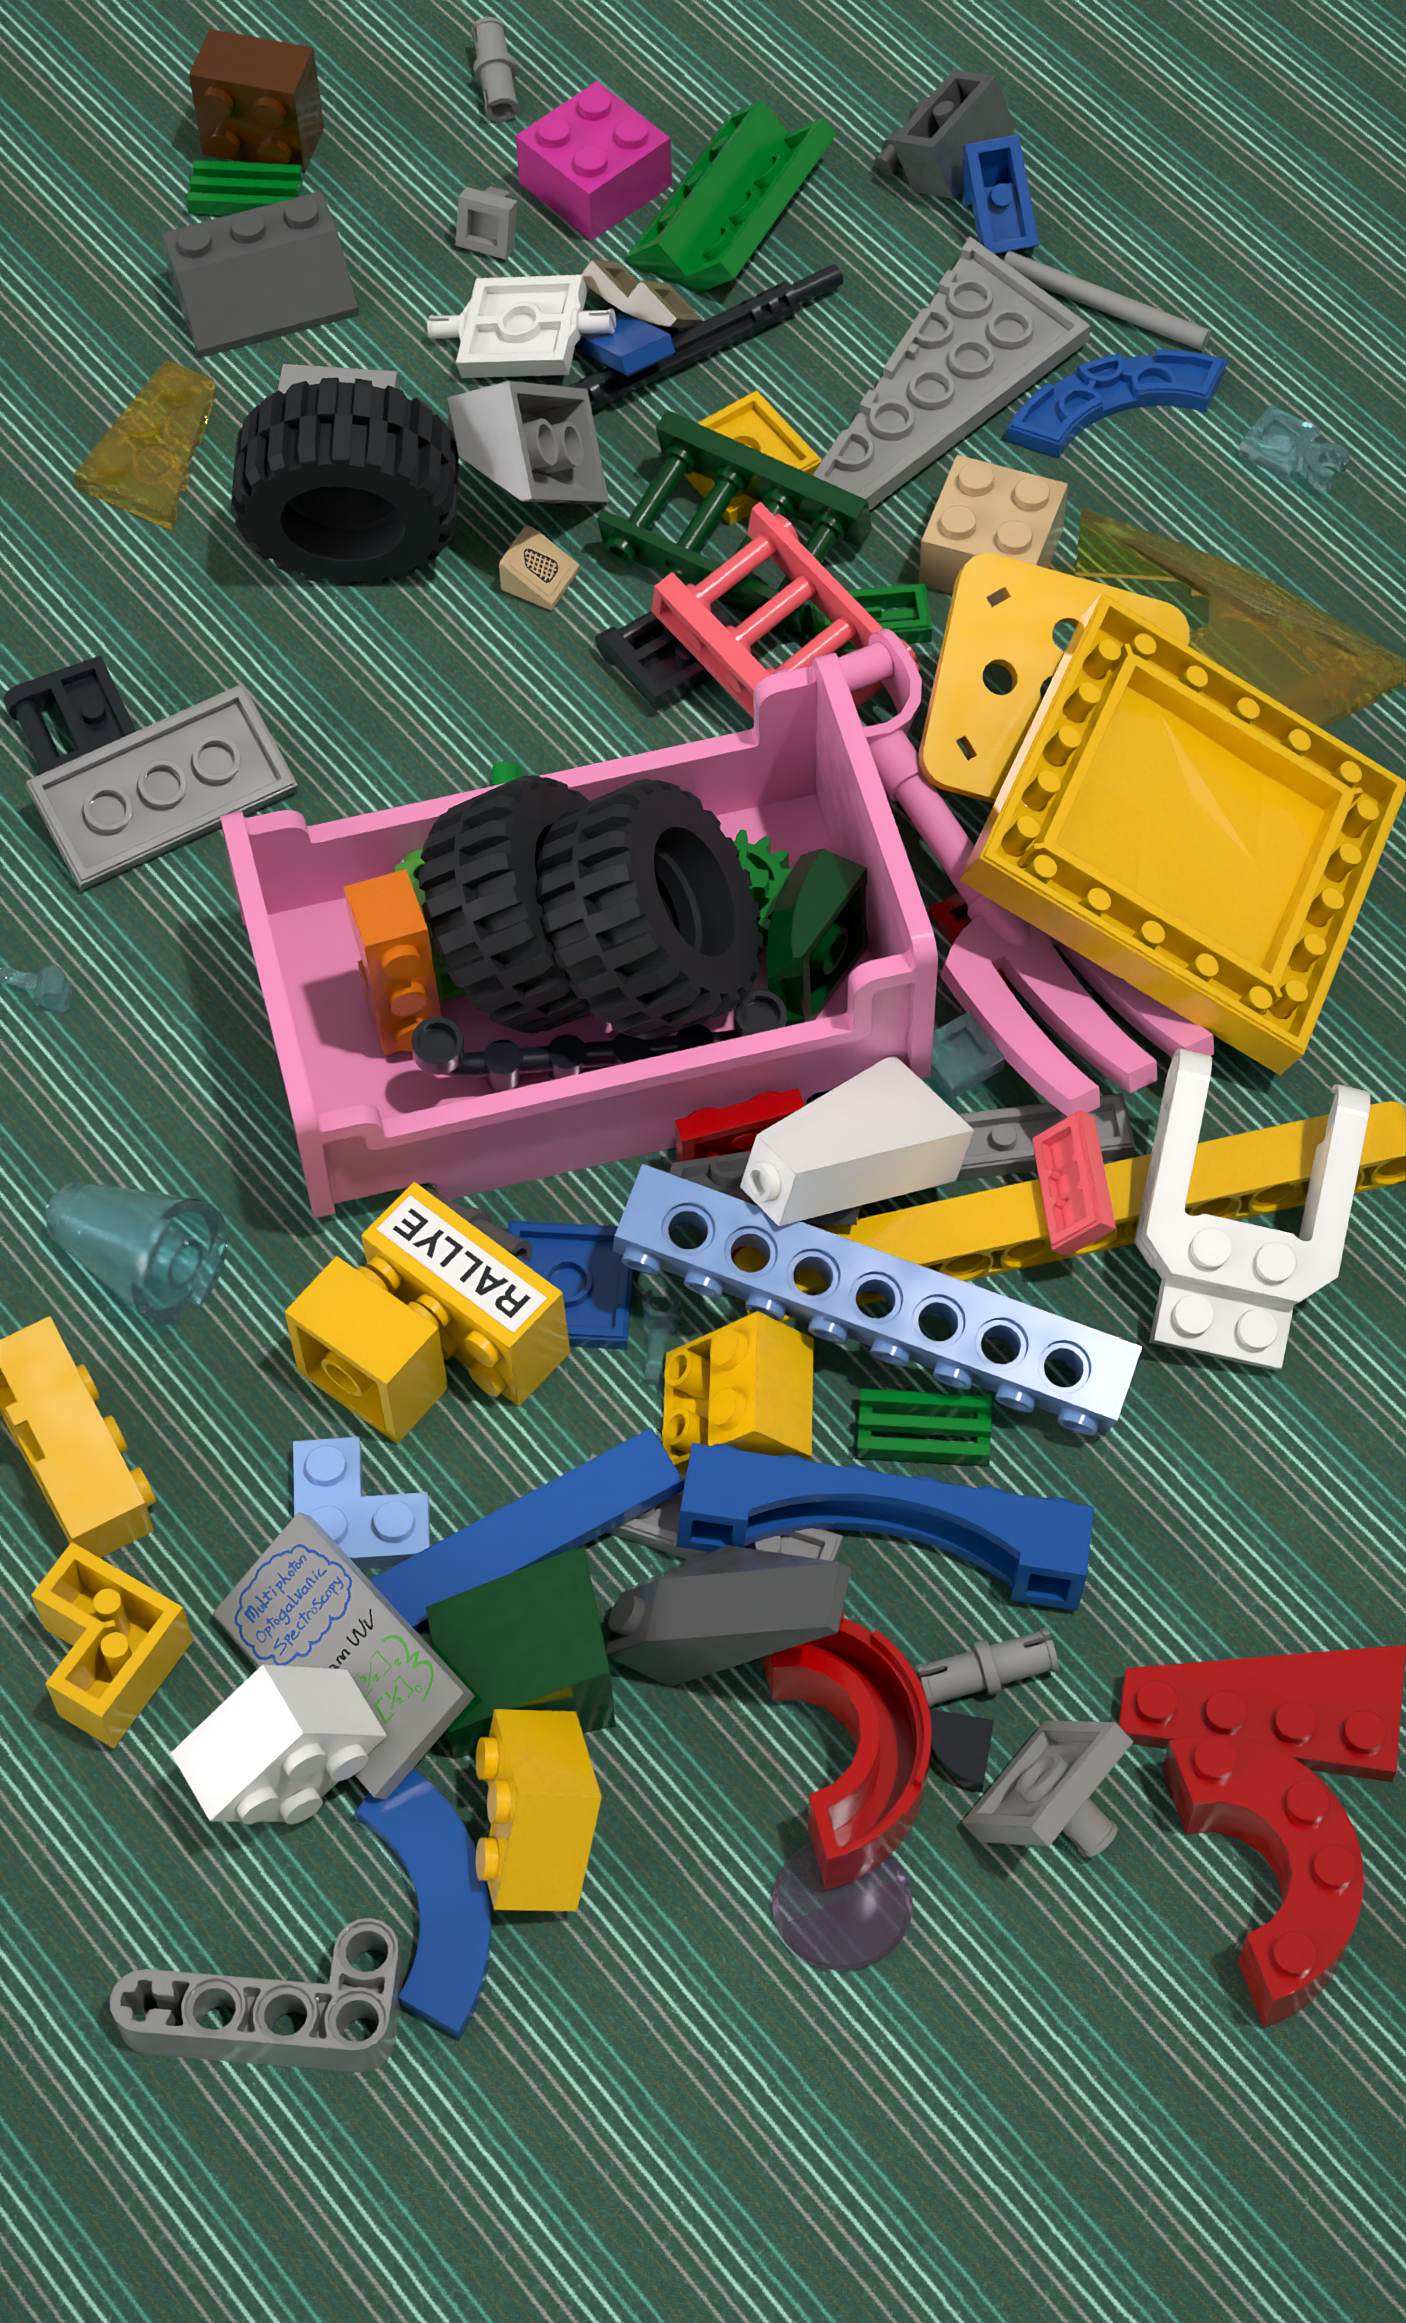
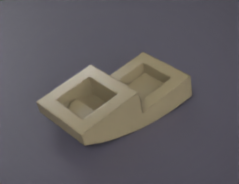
M591 260L581 274L585 283L594 292L621 311L638 319L675 328H690L704 321L669 283L643 280L638 282L619 262Z

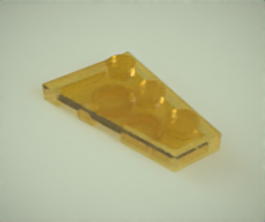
M166 359L74 473L77 489L173 531L178 516L176 507L181 491H186L191 475L189 466L195 448L201 444L216 397L214 379Z

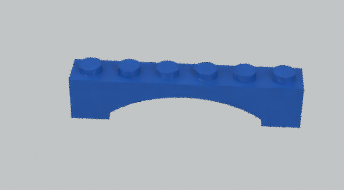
M692 1443L680 1508L676 1547L707 1552L727 1545L744 1548L746 1545L763 1539L810 1528L817 1530H858L883 1533L929 1544L976 1564L1012 1589L1010 1599L1012 1601L1078 1611L1087 1577L1094 1507L1074 1504L1060 1497L1042 1499L1011 1494L991 1486L973 1488L942 1483L928 1476H914L910 1478L874 1472L867 1467L859 1465L841 1467L810 1462L796 1455L772 1456L741 1451L727 1444L709 1446Z

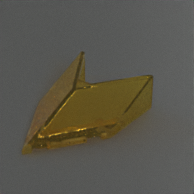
M1081 507L1075 576L1179 581L1191 588V596H1205L1209 599L1208 624L1190 632L1188 646L1316 726L1323 728L1377 702L1379 694L1402 683L1406 687V659L1254 570Z

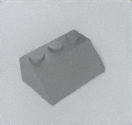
M506 381L447 397L450 409L448 428L451 431L452 441H456L459 457L520 501L593 505L609 502L587 389Z

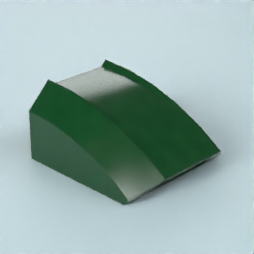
M823 848L800 856L786 878L777 898L768 929L766 950L768 991L779 996L786 1006L787 1018L785 1027L816 1020L868 947V931L866 930L867 868Z

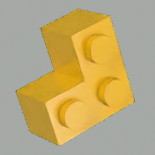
M71 1542L31 1595L44 1629L73 1646L45 1684L58 1716L114 1749L194 1640L182 1606Z
M494 1709L489 1737H480L476 1750L477 1777L479 1780H487L489 1787L487 1814L491 1823L489 1837H480L476 1849L477 1878L479 1881H487L494 1910L577 1911L602 1799L577 1713L574 1711Z

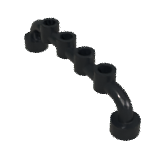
M754 990L749 992L740 1005L736 1006L734 1030L711 1032L707 1027L696 1024L678 1031L677 1035L663 1036L656 1040H644L619 1032L611 1041L583 1043L577 1036L564 1034L554 1038L549 1046L519 1048L512 1041L497 1040L488 1045L485 1051L464 1052L463 1033L454 1021L445 1017H431L420 1022L414 1029L411 1039L412 1055L416 1065L429 1074H443L456 1078L485 1077L486 1082L492 1088L506 1091L516 1087L522 1079V1074L548 1072L550 1077L555 1080L585 1073L586 1068L616 1066L783 1028L786 1026L787 1010L782 999L776 994L766 990Z

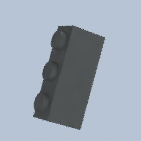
M322 191L161 233L170 281L199 358L359 315L338 231Z

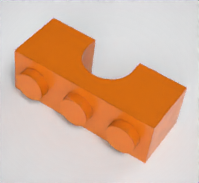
M404 869L343 886L350 924L362 960L358 961L364 998L384 1056L401 1051L412 1052L411 1039L416 1026L425 1019L442 1017L428 928L408 872Z

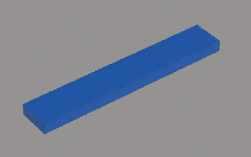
M651 1427L369 1580L419 1634L429 1629L426 1613L427 1606L568 1550L576 1549L684 1490V1482Z

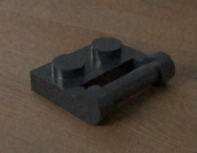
M692 580L689 583L685 584V586H687L688 584L696 586L699 583L695 580ZM716 601L710 605L711 613L725 627L730 625L736 628L738 626ZM650 611L618 630L614 627L608 628L596 635L595 641L604 660L611 666L615 665L653 709L658 711L714 677L670 631L641 648L634 649L635 646L667 629Z
M101 655L16 685L9 689L3 697V702L10 717L19 721L38 763L37 776L136 732ZM54 702L76 748L75 751L61 756L40 712L43 706Z

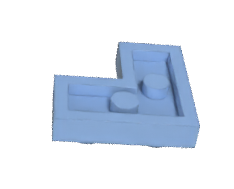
M359 1437L293 1441L294 1517L298 1512L310 1515L359 1569L393 1567L431 1546L428 1492L363 1496L362 1448Z

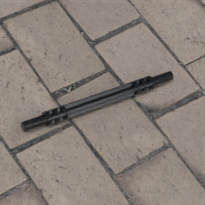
M832 264L791 285L784 281L753 298H749L722 313L672 336L671 339L675 353L669 358L630 376L608 367L566 387L587 389L591 410L596 411L610 402L744 337L757 333L769 325H773L786 317L798 313L801 304L843 284L842 273L835 264Z

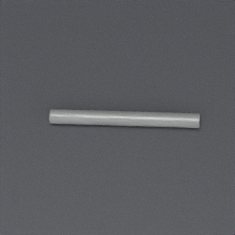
M1008 251L1003 259L1004 262L1038 287L1200 351H1203L1208 344L1211 330L1014 252Z

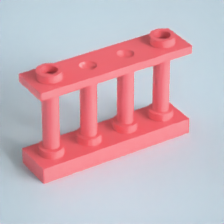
M761 502L751 509L747 535L752 541L696 586L692 584L685 586L671 572L654 586L651 612L753 719L754 688L761 680L770 676L771 673L781 669L791 671L811 665L813 657L834 653L848 641L857 649L868 646L869 637L872 633L883 629L798 541L797 532L792 524L780 514L773 515ZM770 558L792 582L736 628L730 625L725 627L711 613L710 605L765 560ZM809 599L832 624L777 669L771 667L765 669L751 655L750 646ZM900 639L912 656L920 674L922 668L919 666L915 652L905 641ZM881 681L851 693L856 709L884 687Z

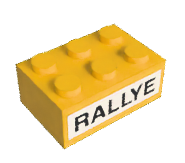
M413 1182L361 1235L367 1261L365 1267L372 1270L383 1280L390 1294L406 1305L411 1301L420 1304L435 1317L439 1324L444 1359L448 1360L453 1356L469 1368V1374L473 1381L487 1394L498 1397L501 1393L519 1407L571 1353L563 1292L416 1182Z

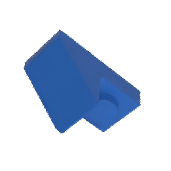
M1019 134L969 143L963 146L964 208L972 207L979 243L995 255L1006 254L1008 251L1016 252L1032 249L1039 246Z

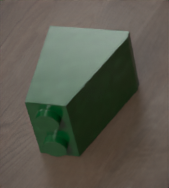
M584 1547L568 1550L426 1607L430 1632L419 1633V1635L475 1695L441 1735H449L453 1759L476 1754L480 1737H489L494 1709L574 1711L577 1713L582 1733L616 1727L611 1673Z

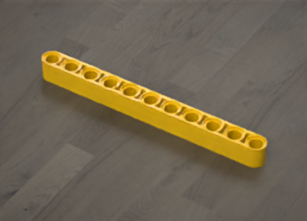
M1389 1101L1370 1105L1354 1194L1406 1181V1109L1400 1102ZM1329 1114L1197 1143L1185 1212L1191 1216L1208 1214L1236 1221L1305 1205L1316 1146L1324 1141ZM1151 1154L1104 1164L1116 1229L1069 1256L1052 1251L1039 1179L858 1219L857 1225L842 1224L836 1227H820V1229L964 1282L1134 1244ZM750 1246L741 1249L733 1260V1263L745 1272H757L766 1266L763 1254L758 1249ZM802 1269L793 1275L795 1285L805 1294L820 1295L828 1290L825 1277L814 1269ZM873 1291L863 1292L856 1297L857 1306L886 1300L881 1294ZM747 1309L748 1315L752 1314V1312ZM784 1315L783 1320L779 1322L784 1323L797 1319Z

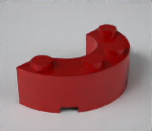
M842 1611L838 1633L761 1657L772 1701L802 1700L825 1708L845 1724L857 1747L852 1765L834 1784L809 1794L808 1829L826 1891L852 1882L875 1869L905 1839L919 1815L925 1797L932 1738L931 1717L927 1698L921 1682L902 1652L877 1629L873 1633L861 1625L844 1618V1612Z
M1198 1735L1171 1740L1168 1742L1162 1775L1186 1835L1216 1832L1239 1838L1264 1856L1278 1878L1283 1904L1270 1922L1246 1934L1238 1961L1264 2028L1284 2021L1311 2003L1334 1976L1346 1952L1359 1917L1363 1899L1364 1870L1360 1845L1354 1827L1336 1796L1319 1777L1293 1757L1263 1743L1234 1736Z

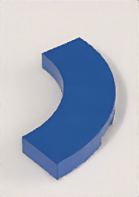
M1161 349L1155 350L1154 356L1122 358L1121 353L1084 363L1077 366L1076 373L1058 381L1054 385L1047 383L1031 396L1009 424L1006 441L1060 458L1065 448L1079 433L1093 423L1117 412L1146 406H1175L1206 413L1225 375L1227 360L1207 354Z
M412 1769L386 1800L373 1797L368 1792L355 1813L357 1821L376 1833L398 1856L407 1870L410 1879L413 1881L417 1894L420 1913L418 1948L408 1979L398 1996L399 2004L460 2040L474 2015L484 1988L490 1963L491 1906L486 1881H479L477 1878L476 1847L467 1828L442 1794L415 1769Z

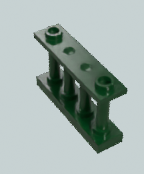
M669 410L665 412L656 426L662 457L665 459V462L627 520L622 519L603 509L597 517L604 547L612 557L629 565L637 562L665 576L673 572L684 585L692 580L700 583L722 565L698 554L734 496L739 497L745 494L763 503L773 515L780 514L786 519L794 517L813 526L815 530L804 547L820 564L834 542L844 540L861 548L872 531L868 500ZM695 472L714 481V486L677 543L648 531L684 474ZM748 535L745 536L735 554L752 541ZM747 575L717 600L748 615H752L792 581L785 576L776 590ZM804 603L772 628L770 632L779 635L787 632L803 640L809 631Z

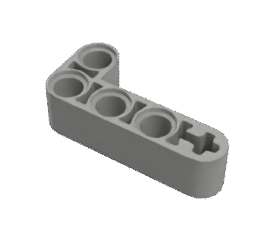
M373 1918L358 1919L348 1924L337 1937L329 1984L151 1969L135 1970L123 1976L114 1986L110 1996V2010L125 2043L134 2051L147 2055L347 2072H368L382 2066L389 2059L394 2049L400 2011L398 1996L403 1988L404 1964L398 1939L392 1928L383 1921ZM367 1950H378L387 1955L386 1961L382 1966L374 1971L362 1972L352 1967L353 1961L357 1956ZM148 2003H157L159 2009L149 2010L146 2021L136 2020L135 2015L145 2014ZM225 2006L235 2010L233 2019L228 2025L220 2029L210 2030L200 2025L207 2012L216 2007ZM296 2012L307 2017L304 2026L292 2035L281 2036L271 2031L273 2023L286 2013ZM175 2018L183 2019V2025L178 2026ZM367 2018L374 2020L378 2024L374 2034L364 2041L353 2042L346 2040L342 2036L347 2025L356 2019Z

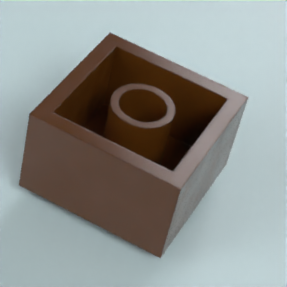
M209 29L189 73L202 154L246 163L302 165V172L305 173L324 130L314 47Z

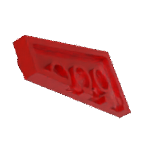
M1406 1645L1126 1668L1118 1725L1131 1738L1133 1745L1167 1749L1169 1741L1189 1736H1234L1257 1741L1278 1749L1293 1757L1311 1771L1393 1782L1397 1769Z

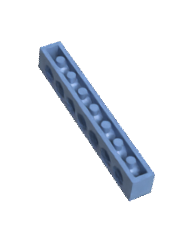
M645 1164L641 1165L614 1237L612 1252L623 1255L621 1262L633 1270L648 1275H658L661 1269L685 1278L683 1283L685 1287L698 1294L711 1298H720L722 1292L738 1297L747 1301L746 1308L752 1313L759 1311L777 1321H782L784 1315L808 1323V1331L821 1339L838 1344H844L847 1338L871 1346V1355L881 1361L902 1367L908 1366L909 1361L934 1369L933 1377L946 1385L959 1389H970L971 1384H975L996 1392L995 1400L1004 1406L1022 1412H1032L1035 1406L1059 1415L1058 1423L1061 1426L1085 1435H1095L1097 1430L1107 1433L1118 1420L1142 1346L798 1221L778 1226L757 1205ZM691 1224L702 1232L705 1241L695 1249H682L672 1242L668 1232L676 1225ZM739 1247H754L765 1257L766 1266L757 1272L742 1271L733 1263L731 1253ZM802 1269H814L825 1277L828 1290L820 1295L805 1294L795 1285L793 1275ZM867 1291L877 1292L887 1300L890 1313L882 1318H870L859 1310L856 1297ZM927 1314H936L943 1317L951 1327V1338L945 1341L930 1340L921 1332L919 1318ZM987 1337L1004 1339L1013 1350V1361L1008 1364L991 1362L982 1351L981 1341ZM1052 1359L1068 1363L1075 1373V1385L1071 1387H1058L1052 1384L1045 1375L1044 1363Z

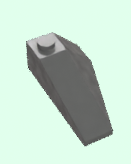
M730 1545L696 1556L620 1593L619 1599L614 1604L609 1616L611 1632L606 1649L607 1657L668 1687H672L838 1633L851 1568L841 1562Z

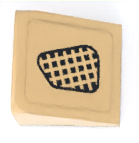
M525 525L499 564L501 590L551 611L580 571V565L542 533L528 525Z

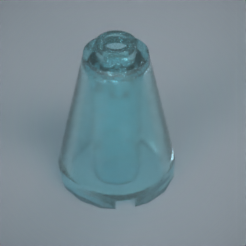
M76 1181L67 1184L56 1192L47 1205L46 1219L49 1236L138 1313L159 1325H172L184 1320L177 1316V1314L189 1304L199 1308L208 1298L220 1277L227 1254V1240L218 1236L217 1221L225 1223L223 1214L205 1201Z

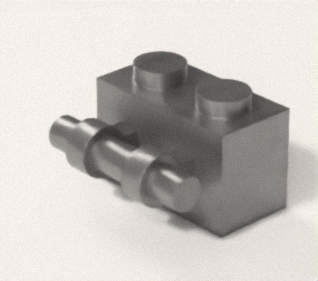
M953 70L929 98H922L911 110L909 121L901 129L892 131L882 145L883 151L875 159V166L883 174L891 175L899 165H902L913 192L955 199L963 191V146L969 143L1007 137L1016 129L996 76Z

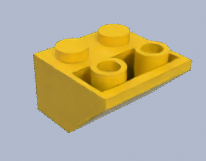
M756 1311L666 1353L662 1446L680 1475H687L692 1443L709 1446L727 1444L741 1451L772 1456L796 1455L804 1459L812 1457L814 1338Z

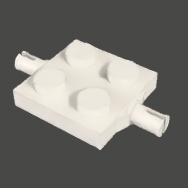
M583 275L477 278L472 298L460 315H430L427 322V330L431 340L460 338L461 343L456 365L461 378L569 375L575 345L583 334L593 333L614 334L616 316L613 309L583 311L588 291Z

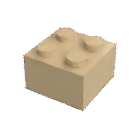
M956 455L921 540L919 584L925 583L927 588L953 594L955 581L960 569L973 556L982 553L998 554L1048 568L1064 529L1068 483ZM1002 589L987 597L991 605L996 606L1005 600L1001 594Z

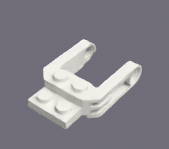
M1178 1048L1174 1053L1166 1078L1134 1243L1149 1266L1155 1269L1162 1279L1149 1343L1277 1371L1282 1369L1294 1304L1301 1302L1336 1279L1339 1275L1369 1117L1370 1093L1365 1090L1335 1084L1331 1089V1093L1336 1095L1329 1113L1324 1141L1316 1146L1299 1239L1293 1233L1213 1215L1201 1214L1191 1216L1185 1212V1204L1211 1077L1212 1057Z

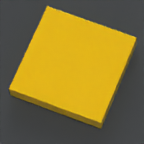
M757 390L698 422L702 426L811 475L814 474L822 462V459ZM699 473L684 474L687 480L704 498L707 497L715 484L712 479ZM745 494L739 497L734 496L721 517L731 526L751 515V509L759 501Z

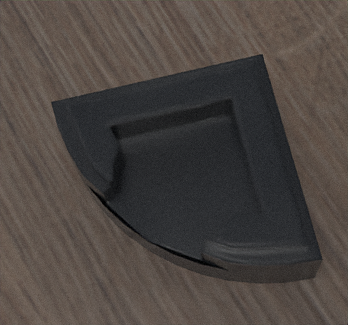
M929 1709L932 1728V1755L940 1766L950 1774V1778L964 1788L982 1793L994 1720Z

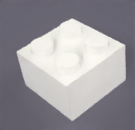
M262 1665L181 1742L171 1754L209 1821L243 1822L244 1824L256 1822L296 1824L311 1817L321 1808L323 1804L321 1798L334 1785L361 1771L369 1761L367 1754L385 1739L387 1735L347 1669Z

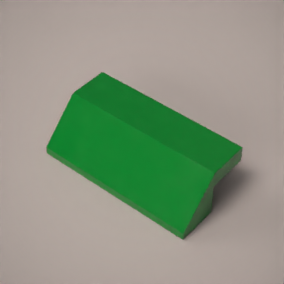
M763 100L728 115L625 258L634 267L698 292H703L735 279L837 133L824 118L788 132Z

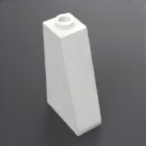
M897 1056L887 1057L757 1134L740 1188L778 1226L955 1182L974 1129Z

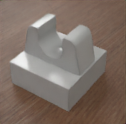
M466 187L458 196L455 246L506 260L515 247L518 201L512 199V192L495 187H489L485 191Z

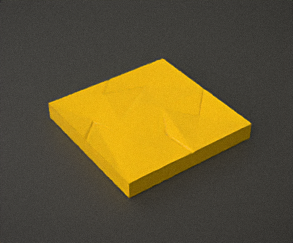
M1101 593L1082 615L959 881L1115 976L1124 978L1128 984L1194 1024L1204 1027L1217 1038L1278 1075H1281L1304 1055L1404 798L1406 781L1119 602Z

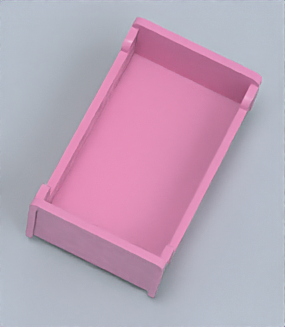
M836 653L813 657L811 665L808 667L773 674L761 680L753 692L754 727L750 730L540 776L567 784L568 789L579 791L589 801L638 780L650 779L672 783L680 786V790L691 792L701 800L703 810L713 812L721 822L720 829L726 838L731 837L735 841L736 835L740 830L747 831L748 843L754 845L764 836L771 838V855L775 852L786 850L789 853V868L795 866L802 854L822 848L866 867V930L868 931V947L819 1016L813 1021L616 1066L586 1068L585 1073L555 1080L550 1077L548 1072L522 1074V1079L516 1087L506 1091L492 1088L486 1082L485 1077L456 1078L443 1074H429L416 1065L412 1052L401 1051L384 1056L364 998L358 961L362 960L350 924L343 886L393 873V869L397 864L401 863V860L408 853L423 849L433 824L441 814L446 813L449 808L503 784L313 826H307L304 816L293 810H282L244 818L242 811L220 816L243 926L246 925L292 1114L314 1219L336 1214L334 1207L336 1203L406 1188L413 1182H416L418 1185L432 1183L435 1186V1190L441 1196L450 1200L675 1148V1120L685 1118L698 1109L705 1107L719 1109L749 1101L753 1096L762 1092L776 1091L781 1093L796 1088L799 1089L803 1103L806 1106L808 1098L813 1094L834 1089L887 1057L897 1056L920 1079L931 1076L938 969L936 941ZM764 944L762 952L757 957L761 962L760 971L750 992L754 990L768 991L767 946ZM469 994L440 1002L442 1017L454 1021L463 1033L464 1052L485 1051L488 1045L497 1040H509L518 1045L519 1048L549 1046L554 1038L564 1034L577 1036L583 1043L611 1041L619 1033L611 1029V1023L600 1021L593 1014L586 1015L546 1032L541 1031L535 1034L523 1033L501 1026L490 1020V1012L478 1011L467 1000ZM736 1006L732 1011L698 1024L707 1027L711 1032L734 1030ZM675 1032L667 1036L677 1035L678 1032Z

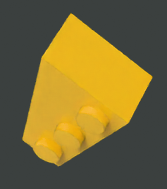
M48 1316L0 1340V1414L69 1544L73 1542L95 1556L102 1558L154 1532L147 1507L156 1503L157 1500L141 1468L137 1467L129 1471L121 1455L128 1451V1447L112 1415L102 1418L94 1403L100 1399V1396L84 1364L76 1367L51 1316Z

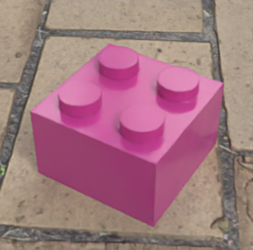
M598 81L516 135L519 183L591 241L672 186L670 137Z

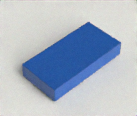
M625 312L616 315L614 334H583L578 341L581 352L627 376L669 358L675 353L669 333Z

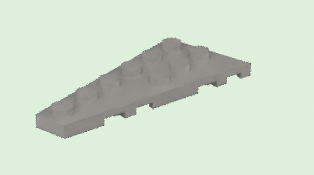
M970 236L961 249V257L952 271L947 270L939 282L938 292L928 308L920 311L885 364L882 378L873 391L868 390L859 404V413L848 430L841 431L813 476L868 500L870 511L1086 344L1090 338L1091 325Z

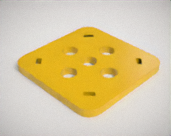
M982 553L973 556L960 569L954 585L919 749V767L922 775L931 785L942 790L995 803L1041 705V686L1044 681L1053 679L1065 653L1054 643L1053 629L1055 624L1064 622L1077 627L1082 615L1101 593L1106 594L1188 645L1190 627L1185 615L1177 607L1167 602L993 553ZM1002 589L1001 594L1005 600L992 607L987 597ZM999 664L1010 672L1012 677L1010 693L996 695L988 690L983 681V671L986 665ZM958 740H961L972 759L967 760L957 744Z

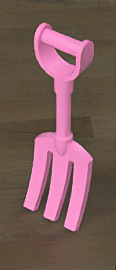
M882 629L871 634L868 646L838 657L851 693L881 681L894 702L898 712L897 716L886 723L862 727L885 792L892 801L898 800L968 906L967 915L971 922L956 938L944 962L940 977L972 1021L1003 1058L1039 1094L1067 1117L1079 1110L1088 1113L1100 1107L1099 1086L1068 1060L1036 1025L997 972L999 968L1006 973L1007 979L1037 1014L1078 1054L1127 1092L1132 1093L1157 1081V1061L1128 1037L1100 1008L1067 967L1053 947L1054 945H1057L1077 971L1115 1011L1173 1058L1178 1048L1210 1056L1214 1055L1213 1034L1204 1027L1194 1024L1128 984L1124 978L1115 976L959 881L974 849V845L936 788L922 775L919 767V753L907 737L921 703L922 679L912 656L893 631ZM781 669V670H779V671H776V672H774V673H771L770 675L777 674V673H781V672H786V671H789V670H787V669Z

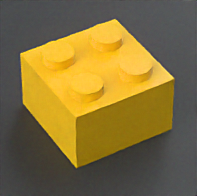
M336 1256L284 1311L298 1373L396 1444L407 1435L448 1389L437 1320L420 1304L411 1301L406 1305L390 1294L383 1280L367 1267L359 1266L355 1269Z

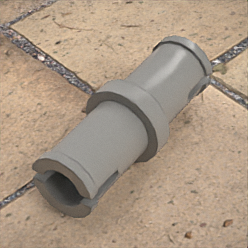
M485 17L474 23L475 28L471 27V35L474 40L477 56L473 65L475 80L482 86L486 117L494 122H507L516 116L515 112H519V104L513 84L517 73L515 60L507 51L504 23L495 17Z
M1047 1627L1042 1628L1038 1632L990 1646L987 1640L972 1643L973 1651L924 1665H915L916 1675L921 1682L928 1707H933L934 1704L985 1690L987 1696L1002 1692V1684L1050 1670L1052 1672L1059 1670L1054 1643L1052 1640H1049L1051 1639Z

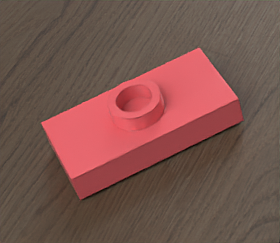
M1079 1110L1032 1138L1052 1251L1065 1256H1069L1116 1229L1095 1117Z

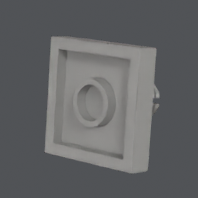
M1044 1721L965 1817L962 1824L979 1842L1049 1847L1061 1831H1063L1078 1847L1082 1856L1093 1857L1102 1852L1113 1841L1118 1828L1089 1797L1132 1745L1133 1741L1116 1722Z

